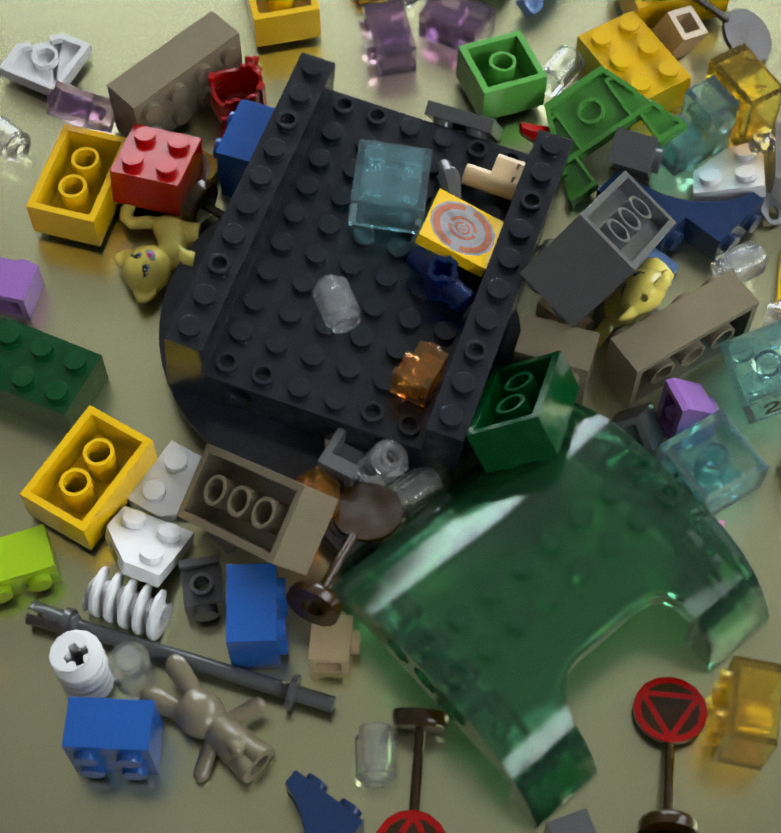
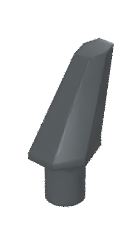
M443 159L439 161L436 166L439 172L437 178L442 190L461 199L460 173L455 166H451L449 160Z

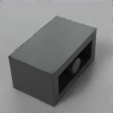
M617 127L606 162L611 171L626 170L633 177L649 181L652 173H659L664 149L659 148V138Z

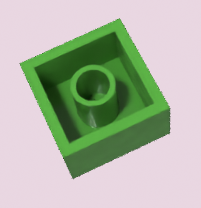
M521 30L458 46L456 77L478 115L495 119L544 105L548 76Z

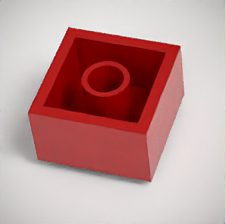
M134 123L110 169L113 201L181 216L184 202L203 171L202 138Z

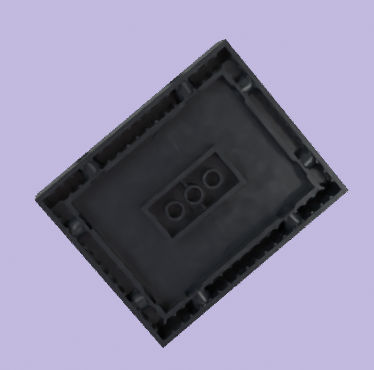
M302 52L164 337L167 384L327 440H331L337 429L341 427L346 430L345 444L359 451L453 483L468 442L466 434L490 373L495 368L526 279L520 273L534 260L560 188L573 140L539 129L529 155L334 91L336 63ZM499 153L520 161L525 159L527 163L512 201L461 184V200L504 222L487 268L481 277L414 243L431 204L441 188L437 178L439 172L436 167L439 161L443 159L449 160L451 166H455L460 173L462 180L468 163L492 171Z

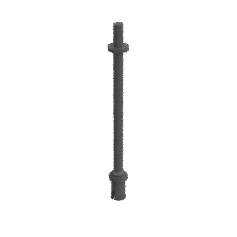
M33 600L28 609L43 614V617L26 613V625L55 632L58 637L68 631L83 630L95 635L102 643L164 662L172 654L181 655L188 661L194 671L285 698L284 708L289 711L293 709L295 702L332 712L335 706L336 696L301 686L302 676L300 674H295L290 682L83 620L80 614H78V610L67 607L64 610Z

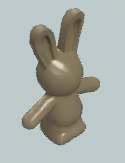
M170 655L166 660V671L182 692V699L178 700L155 686H147L141 689L139 700H154L160 714L175 719L180 729L186 734L204 740L193 771V777L196 781L205 782L209 778L216 755H218L243 782H252L274 756L275 749L254 735L242 723L264 711L266 707L265 700L262 697H254L226 713L220 698L202 688L188 661L181 655Z

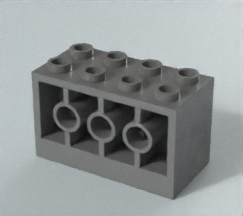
M625 170L520 274L526 279L528 287L533 292L540 294L552 306L556 316L563 321H567L574 328L636 271L677 222Z

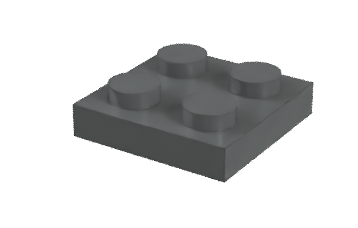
M428 100L424 113L432 120V123L456 131L459 130L465 132V134L487 141L493 140L500 143L504 130L494 119Z

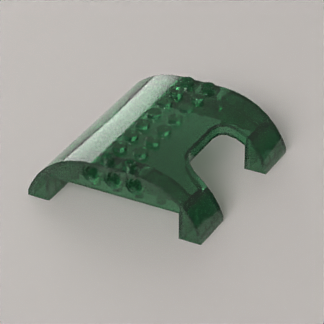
M574 403L557 456L547 461H533L518 465L511 470L501 469L486 473L481 462L478 461L405 519L391 536L376 542V544L337 573L329 587L340 600L342 611L346 615L354 613L506 778L510 783L508 799L535 829L539 828L598 773L588 745L574 723L566 704L564 688L566 678L578 662L636 612L651 605H665L679 612L691 626L684 643L712 671L770 618L763 589L754 570L736 542L714 515L628 433L603 415L577 403Z

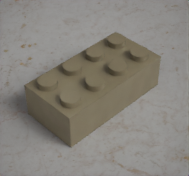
M211 10L108 83L107 89L117 129L126 137H128L134 123L173 131L179 125L187 123L201 109L210 106L211 98L208 84L210 71L217 73L223 69L239 68L243 64L239 32Z
M732 270L720 277L714 275L708 278L700 288L690 294L684 292L678 295L669 306L660 311L654 309L648 312L639 323L632 327L624 326L618 329L610 337L602 378L626 408L629 409L662 390L665 380L672 377L681 379L746 341L760 301Z
M207 443L176 516L274 565L307 576L339 499Z

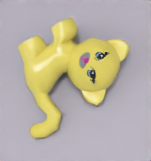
M123 204L120 208V220L130 230H153L158 242V246L142 245L134 250H120L114 255L115 262L122 269L124 280L129 288L133 290L136 301L148 303L155 299L158 292L168 285L170 276L180 261L188 266L194 265L196 252L189 251L188 249L201 235L199 234L201 222H190L169 214L160 217L150 215L135 217L133 214L136 206Z
M648 257L604 302V318L593 331L600 333L597 349L604 343L615 327L627 326L637 317L651 312L660 305L666 291L672 284L674 274L659 258Z

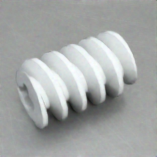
M103 566L91 580L82 602L83 611L88 610L90 615L94 617L103 615L106 622L114 623L117 621L119 627L123 629L132 627L135 634L142 635L146 633L148 639L152 641L158 640L165 631L173 613V602L165 603L167 591L161 589L155 598H152V585L146 584L138 592L137 579L131 578L127 585L123 586L124 574L117 572L112 580H108L110 568Z
M72 630L63 633L55 640L50 649L49 659L51 667H53V671L68 697L106 698L113 688L114 674L102 644L97 637L88 631Z

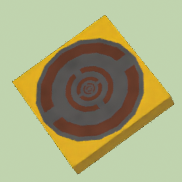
M440 188L414 243L481 277L487 268L504 222Z

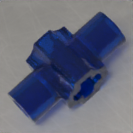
M420 245L411 251L406 263L423 278V294L429 300L447 301L457 312H462L469 307L475 298V293L458 278L457 269L459 263L450 255H433L429 250Z

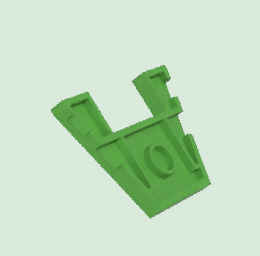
M599 66L543 105L550 132L573 140L563 174L567 195L572 206H575L599 189L598 184L581 160L614 138L617 127L628 129L641 120L653 137L659 138V145L661 147L688 129L683 119L673 116L664 110L662 105L654 100H649L637 92L635 87L603 66Z

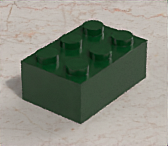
M3 316L0 320V407L67 434L88 406L93 404L108 379L102 355Z
M561 350L492 369L466 434L486 473L501 469L504 471L511 470L518 465L533 461H547L559 454L579 390V385Z

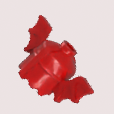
M246 55L245 64H241L239 68L223 69L217 73L210 71L209 73L210 104L215 115L222 123L220 138H223L226 132V123L230 112L236 111L241 99L267 105L265 83H263L261 74L262 67L259 66L260 56Z

